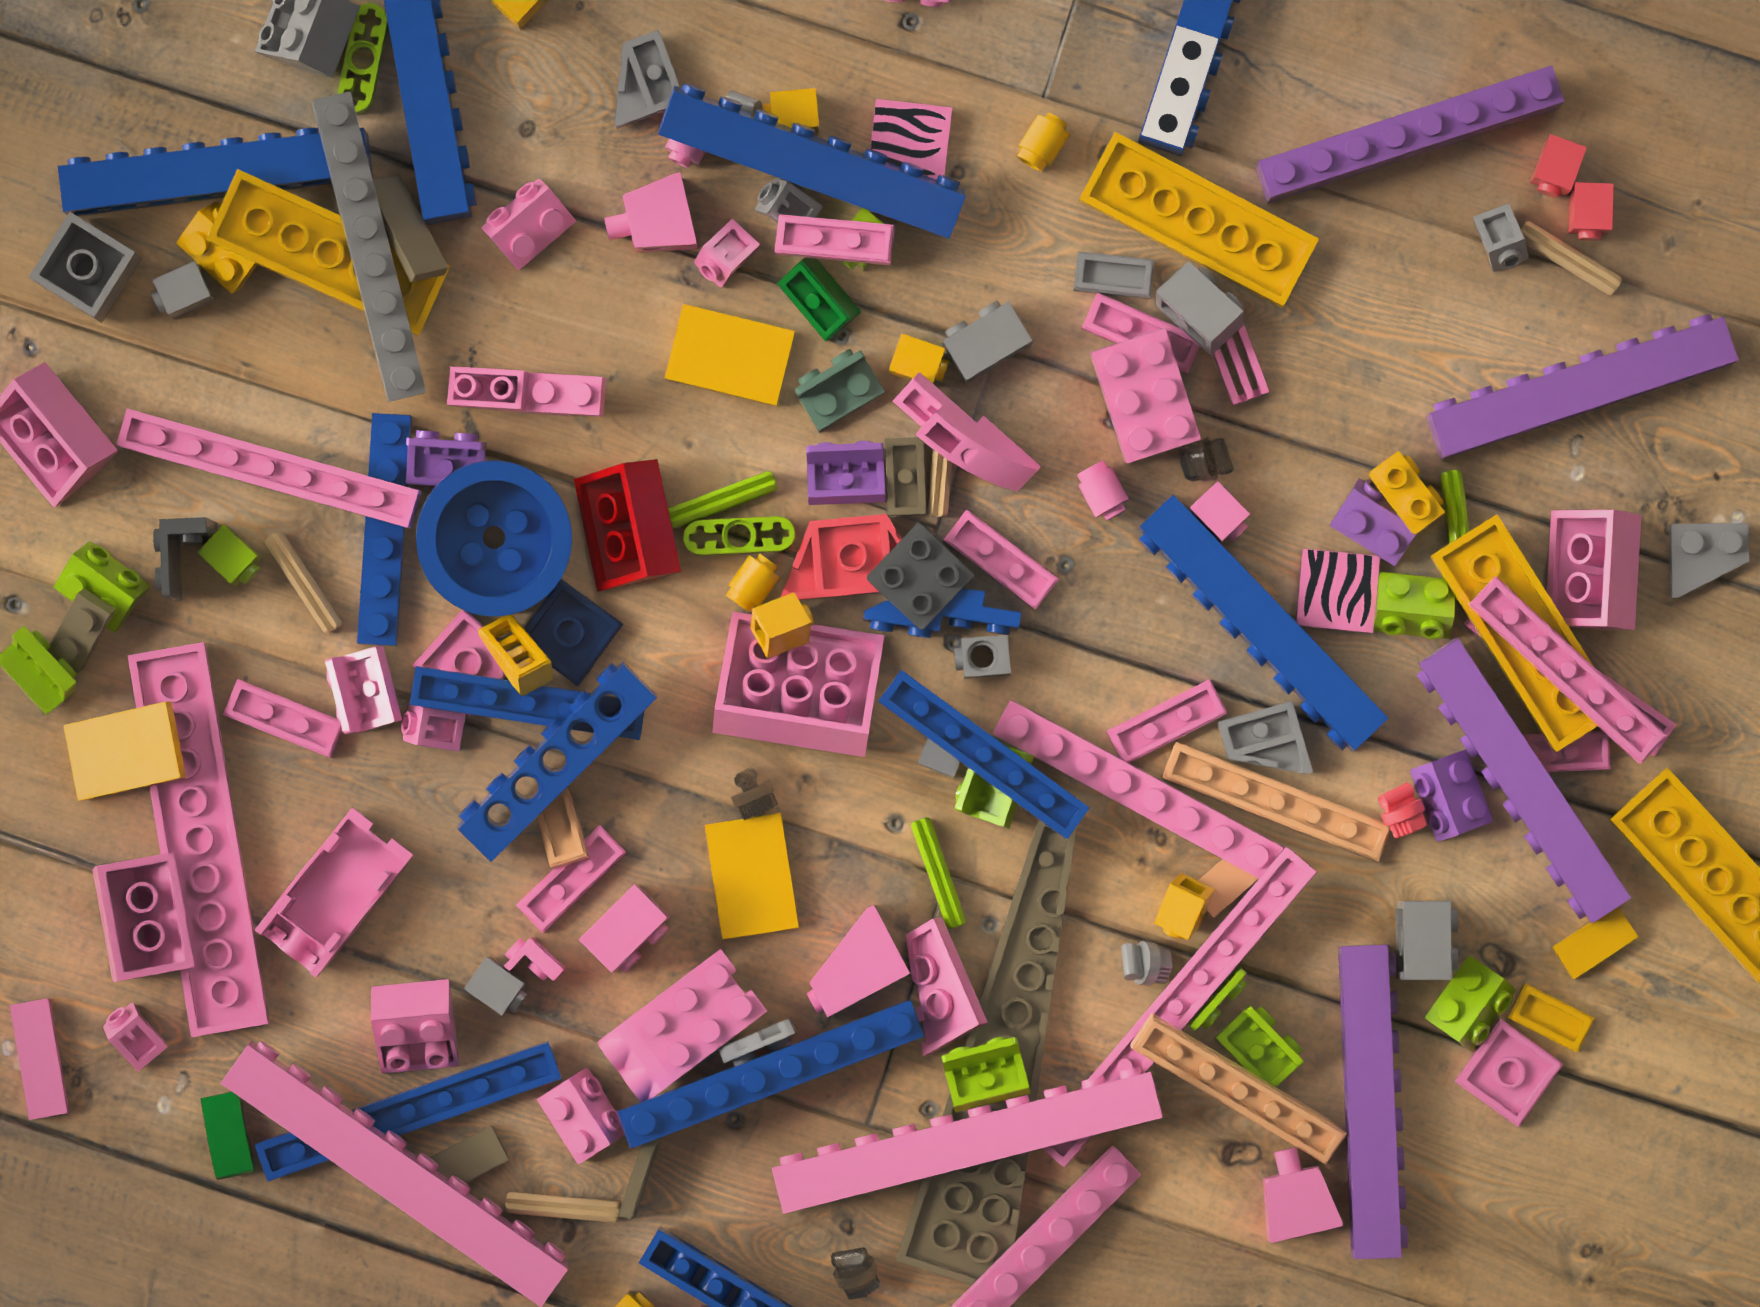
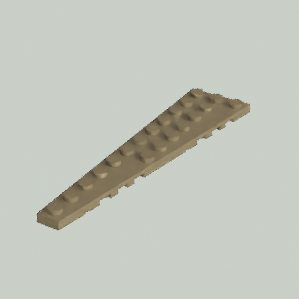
M1039 819L979 1001L988 1023L969 1033L965 1045L973 1048L985 1045L993 1038L1017 1037L1031 1094H1028L1030 1102L1037 1099L1077 829L1075 828L1069 838L1065 839ZM949 1094L943 1116L953 1114L954 1121L969 1118L968 1110L955 1113L951 1094ZM1005 1100L989 1104L991 1105L992 1112L1007 1108ZM1028 1152L922 1178L896 1261L973 1285L1015 1243Z

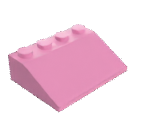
M732 611L714 709L712 733L865 757L885 636L813 624L810 630L809 643L767 659L750 629L752 614Z

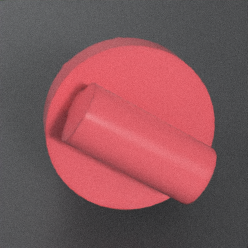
M1406 782L1378 797L1380 806L1385 810L1381 817L1385 826L1390 827L1394 838L1414 833L1427 826V821L1423 814L1425 810L1421 798L1415 799L1414 789L1410 783Z

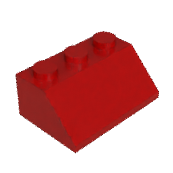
M658 459L621 463L573 479L597 592L652 581L681 572Z

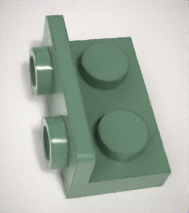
M848 349L831 360L834 365L821 374L818 369H814L798 379L800 386L795 388V393L818 432L885 394L884 389L861 350L853 354L852 350Z

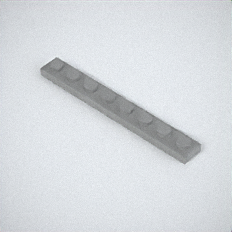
M351 92L312 100V105L387 402L424 394L426 389Z

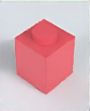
M1550 134L1545 140L1530 183L1537 185V191L1553 198H1559L1560 194L1566 196L1572 190L1587 147Z
M1575 182L1569 196L1568 234H1578V239L1583 241L1602 240V235H1607L1612 230L1614 184Z

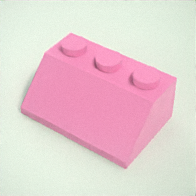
M45 362L13 379L0 396V443L54 508L98 474L118 451Z
M1618 510L1551 511L1547 593L1569 628L1635 630L1641 514Z
M174 852L99 865L92 868L113 983L195 967Z

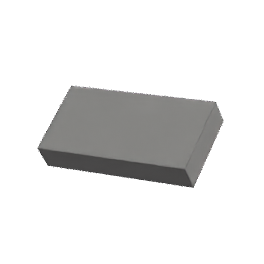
M1078 251L1074 291L1150 299L1154 260Z

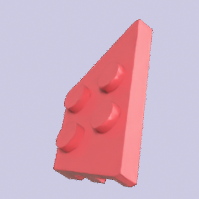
M879 514L810 521L781 597L794 592L800 601L880 593L867 581V575L902 540L888 515Z

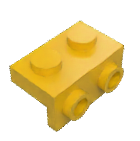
M214 202L197 212L176 244L225 289L234 294L240 290L258 264L205 241L221 206L219 202Z
M1398 450L1370 471L1368 476L1412 534H1417L1445 513L1441 507L1444 502L1431 485L1426 487L1418 477V474L1421 472L1412 458L1407 454L1403 457Z

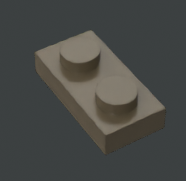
M919 437L885 438L888 517L926 515L924 441Z
M83 588L76 595L50 643L51 647L47 651L57 661L63 658L78 674L84 669L116 609Z

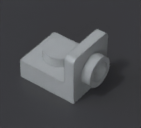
M774 178L772 182H768L761 189L755 211L761 215L768 216L778 223L779 214L816 218L823 206L790 182Z
M1509 203L1473 217L1474 225L1488 254L1493 272L1514 268L1529 258L1525 238Z

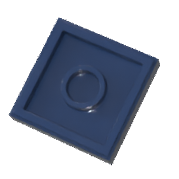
M560 579L524 629L550 659L552 668L579 686L624 624Z

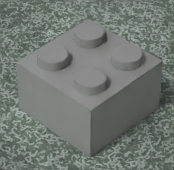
M69 212L29 278L102 323L139 265L142 257Z
M1396 901V979L1452 980V972L1458 971V949L1451 948V932L1458 931L1457 909H1451V901Z

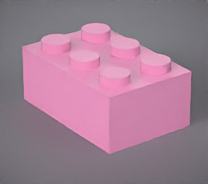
M1166 328L1089 352L1126 463L1201 440Z

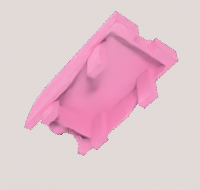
M353 807L302 868L255 929L260 935L270 939L287 955L306 967L315 978L335 958L414 856L413 853L395 839L391 838L387 844L374 834L371 829L375 824Z
M722 949L718 950L598 1041V1045L605 1056L621 1074L626 1084L641 1102L656 1096L767 1012V1009L752 989L745 994L731 976L737 969Z

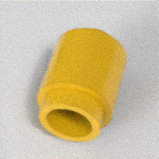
M1049 112L1045 117L1037 115L1018 145L1020 151L1016 157L1030 168L1042 173L1046 166L1050 167L1069 138L1070 134L1065 130L1067 123Z
M761 554L756 559L748 556L729 582L728 586L730 589L725 596L751 613L752 608L763 603L780 579L775 574L778 566Z

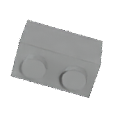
M1188 261L1156 291V306L1211 356L1243 326V305L1232 293L1227 292L1224 294L1215 285V279L1203 267L1197 269Z
M995 301L978 312L981 317L980 319L967 325L965 320L961 321L945 332L948 338L942 341V346L945 348L965 384L1032 345L1031 337L1009 301L1002 306L998 301Z

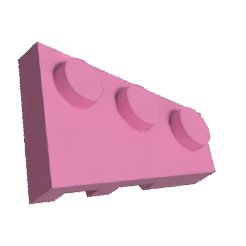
M942 917L933 918L906 934L912 981L918 986L920 1006L916 1007L918 1021H923L926 1041L921 1042L923 1056L938 1052L988 1023Z

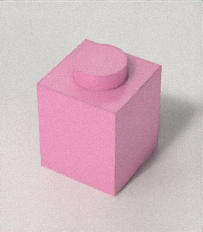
M1218 481L1188 509L1219 543L1226 537L1233 542L1249 527L1244 522L1250 515L1248 511Z

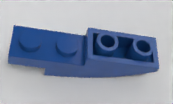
M961 589L923 630H919L888 600L865 610L863 621L871 622L870 629L883 632H893V626L909 628L908 635L921 638H931L932 632L939 633L942 618L949 619L948 626L971 629L972 623L987 625V632L1010 635V629L1018 630L1021 612L984 607L985 591Z

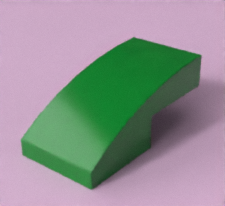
M233 1092L200 1098L216 1179L221 1180L254 1173L250 1136L246 1130L242 1098Z

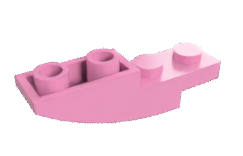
M450 366L447 405L539 415L603 417L607 379L596 376L528 373L521 370Z
M920 372L893 400L898 407L921 426L915 434L952 463L985 481L1018 492L1041 467L984 415L977 422L974 421Z

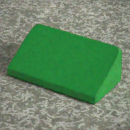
M802 259L777 283L825 342L830 340L861 313L857 305L818 259Z

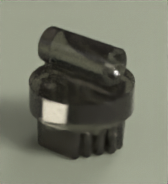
M1208 437L1201 438V440L1191 444L1182 445L1180 448V464L1185 479L1189 481H1212L1217 479L1218 474L1226 475L1234 471L1224 438H1217L1212 441Z
M746 768L734 778L736 786L742 788V791L731 796L735 808L738 807L743 820L753 818L778 806L773 793L775 789L771 780L757 784V772L753 768Z
M866 1248L838 1251L831 1254V1263L836 1268L833 1276L838 1287L844 1290L849 1300L865 1298L881 1285L877 1277L878 1267L874 1258L868 1255Z

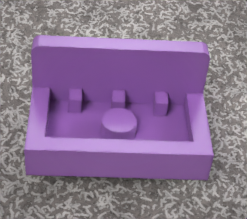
M416 430V438H406V445H408L406 484L436 486L448 474L458 468L474 462L485 461L487 442H477L478 434L455 433L454 440L439 439V432Z
M858 441L855 444H833L822 442L806 447L809 505L886 502L883 443Z
M1360 478L1354 484L1348 497L1329 525L1393 566H1396L1416 535L1409 531L1371 480L1365 482Z
M1466 749L1410 770L1414 781V788L1422 799L1428 825L1437 842L1493 822Z

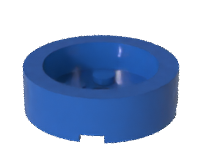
M502 460L474 462L448 474L428 495L420 512L416 531L418 558L430 584L444 599L454 606L482 616L511 615L539 603L555 588L562 578L569 562L572 546L570 519L561 498L553 487L531 469L517 463ZM491 526H497L505 533V541L502 546L494 549L487 547L482 539L484 531Z

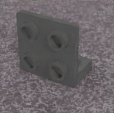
M207 517L159 519V529H154L153 532L155 552H160L161 567L155 568V586L157 591H162L163 598L172 601H182L180 543L185 544V546H203L208 541V538H211L218 530L217 522Z
M918 522L867 575V581L919 630H923L960 590L964 589L974 579L975 575Z

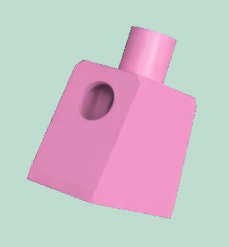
M680 172L623 195L626 213L604 218L609 240L632 236L635 251L639 253L698 249Z
M1297 1147L1274 1152L1279 1174L1263 1178L1268 1241L1274 1243L1343 1226L1341 1217L1319 1167L1315 1165L1302 1168Z

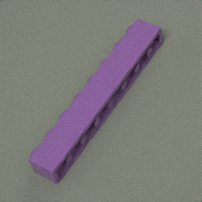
M1551 65L1259 160L1255 168L1267 204L1557 110L1565 101L1553 66Z
M1711 314L1697 317L1689 321L1690 328L1676 332L1675 326L1652 333L1653 340L1641 344L1638 338H1633L1617 344V352L1603 356L1602 351L1597 350L1580 356L1581 363L1568 368L1565 362H1560L1544 368V376L1530 380L1528 374L1517 376L1506 381L1507 388L1493 392L1492 386H1487L1470 392L1471 400L1457 404L1456 399L1451 398L1434 404L1435 411L1429 413L1426 418L1440 460L1734 364L1738 361V357L1724 316L1714 320Z
M1456 637L1418 662L1422 671L1416 675L1428 693L1434 690L1437 691L1444 702L1438 708L1450 726L1456 722L1465 733L1460 738V741L1470 756L1473 758L1478 754L1487 766L1481 771L1493 790L1498 787L1502 788L1508 797V800L1502 804L1515 823L1520 819L1524 821L1530 830L1524 837L1536 855L1544 851L1552 863L1546 867V870L1558 887L1564 883L1573 895L1567 901L1578 918L1582 919L1587 916L1590 922L1594 923L1631 899L1460 640Z
M1388 945L1338 946L1351 1257L1354 1259L1402 1258L1401 1248H1408V1232L1406 1225H1400V1209H1406L1405 1186H1399L1398 1170H1404L1405 1161L1403 1147H1397L1396 1131L1403 1130L1402 1109L1395 1108V1092H1401L1400 1069H1393V1053H1399L1398 1030H1392L1391 1014H1397L1398 1012L1397 992L1390 991L1389 977L1396 975L1395 952H1388Z

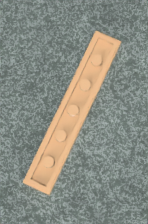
M1178 742L1174 743L1161 777L1376 862H1379L1391 831L1390 827L1385 826L1384 822Z
M1153 1013L1150 1014L1130 1044L1131 1049L1324 1164H1327L1347 1135L1344 1127Z

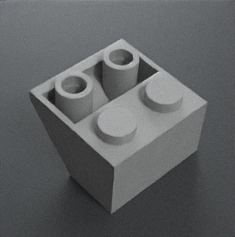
M272 0V7L265 25L259 32V41L254 52L312 74L333 78L360 6L348 0Z

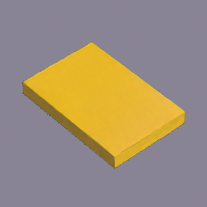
M683 304L665 380L777 407L795 331Z
M172 701L64 725L78 801L186 778Z
M781 813L706 824L705 832L722 940L799 928Z

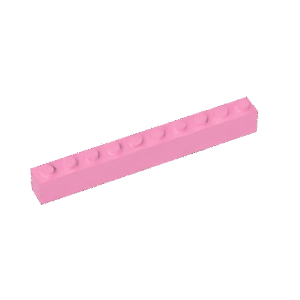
M253 1041L249 1042L220 1084L540 1307L543 1306L568 1270L569 1263L564 1260L567 1256L564 1251L550 1242H547L545 1246L533 1238L535 1232L523 1222L515 1220L514 1223L508 1221L501 1216L502 1208L490 1199L484 1197L480 1201L468 1193L471 1187L454 1175L450 1179L437 1171L439 1165L433 1159L423 1153H420L418 1157L405 1149L407 1142L394 1132L388 1130L384 1134L373 1126L375 1120L359 1108H356L353 1112L341 1104L343 1097L333 1089L324 1086L321 1090L309 1081L311 1075L303 1068L294 1063L290 1067L277 1059L279 1053L267 1043L260 1041L257 1045Z
M1142 1066L1119 1071L1120 1080L1106 1083L1104 1076L1081 1081L1083 1089L1068 1092L1066 1085L1043 1091L1045 1099L1030 1102L1028 1095L1005 1100L1007 1108L992 1112L991 1105L968 1110L969 1118L954 1121L953 1114L930 1119L931 1128L917 1131L915 1124L892 1129L894 1137L883 1140L878 1139L877 1133L855 1139L856 1147L841 1150L840 1143L817 1148L819 1156L805 1160L803 1159L802 1152L779 1158L781 1166L773 1167L772 1172L782 1212L784 1214L1163 1118L1152 1071L1143 1073Z

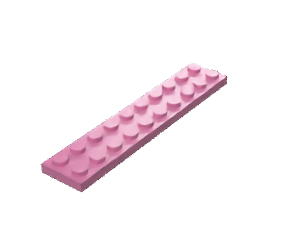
M202 642L128 655L136 708L172 701L186 778L159 783L149 787L160 853L174 852L195 966L180 970L191 1037L270 1024L206 643Z

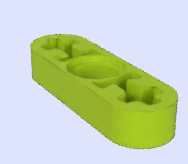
M366 3L359 8L349 34L338 88V94L349 91L351 93L354 92L356 80L355 78H349L350 73L361 78L371 77L369 83L364 80L361 81L360 91L366 98L365 101L358 100L357 106H354L356 115L366 113L373 105L389 29L386 12L381 6L374 3ZM370 12H375L377 20L381 21L380 26L374 25L371 32V39L378 40L377 45L365 40L356 41L358 35L364 39L366 37L367 28L361 20L362 18H369ZM360 49H368L374 54V62L367 69H358L353 65V56Z
M780 516L696 520L686 527L683 534L686 548L697 556L783 552L789 549L795 540V530L792 523ZM754 524H762L761 532L773 531L774 524H781L782 530L789 531V537H784L781 545H775L773 538H761L763 546L755 547L757 533ZM743 525L749 529L751 538L747 545L735 547L729 542L728 533L734 526ZM724 526L722 541L725 548L716 549L718 545L717 540L706 541L705 548L702 549L698 548L696 542H690V535H695L697 528H704L706 534H717L715 527Z

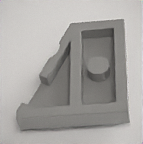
M659 30L624 42L622 45L618 98L614 119L617 129L665 112L673 87H680Z
M1748 523L1669 525L1670 599L1679 598L1749 562Z
M1293 701L1217 722L1228 760L1302 774L1313 772Z
M790 1017L718 1048L724 1063L732 1060L734 1066L756 1058L754 1050L768 1045L770 1051H773L791 1043L790 1035L795 1034L797 1031Z

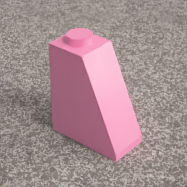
M874 905L864 911L810 981L813 990L807 992V995L817 1013L824 1010L826 1016L829 1017L910 974Z

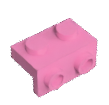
M537 179L535 182H528L517 191L516 198L507 206L494 210L488 216L487 223L482 226V230L519 271L573 225L576 219L541 179Z
M376 646L346 656L333 657L326 660L327 680L333 690L337 705L336 715L344 734L365 732L402 721L383 646Z
M588 1068L578 1072L537 1099L578 1165L624 1136L616 1113L617 1110L614 1109L603 1092L599 1080L593 1076Z

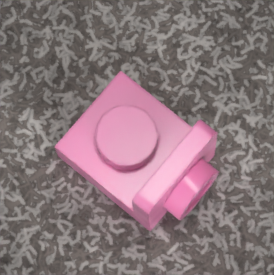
M731 219L703 245L694 263L706 279L713 281L722 288L727 284L731 275L758 250L760 243L735 220Z
M409 704L408 711L404 713L401 722V731L404 734L403 741L418 746L459 751L466 713Z
M534 937L529 938L526 943L520 938L505 954L509 961L504 967L509 972L513 971L527 956L531 960L527 965L528 968L543 981L547 977L555 981L567 969Z
M130 1003L125 1008L120 1007L111 1013L106 1024L103 1026L109 1042L137 1071H140L168 1047L166 1041L141 1016L139 1009L134 1003Z

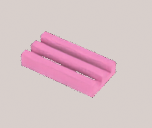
M1244 323L1237 333L1258 388L1255 390L1251 388L1233 337L1225 343L1244 394H1237L1221 349L1219 348L1213 354L1232 406L1269 393Z

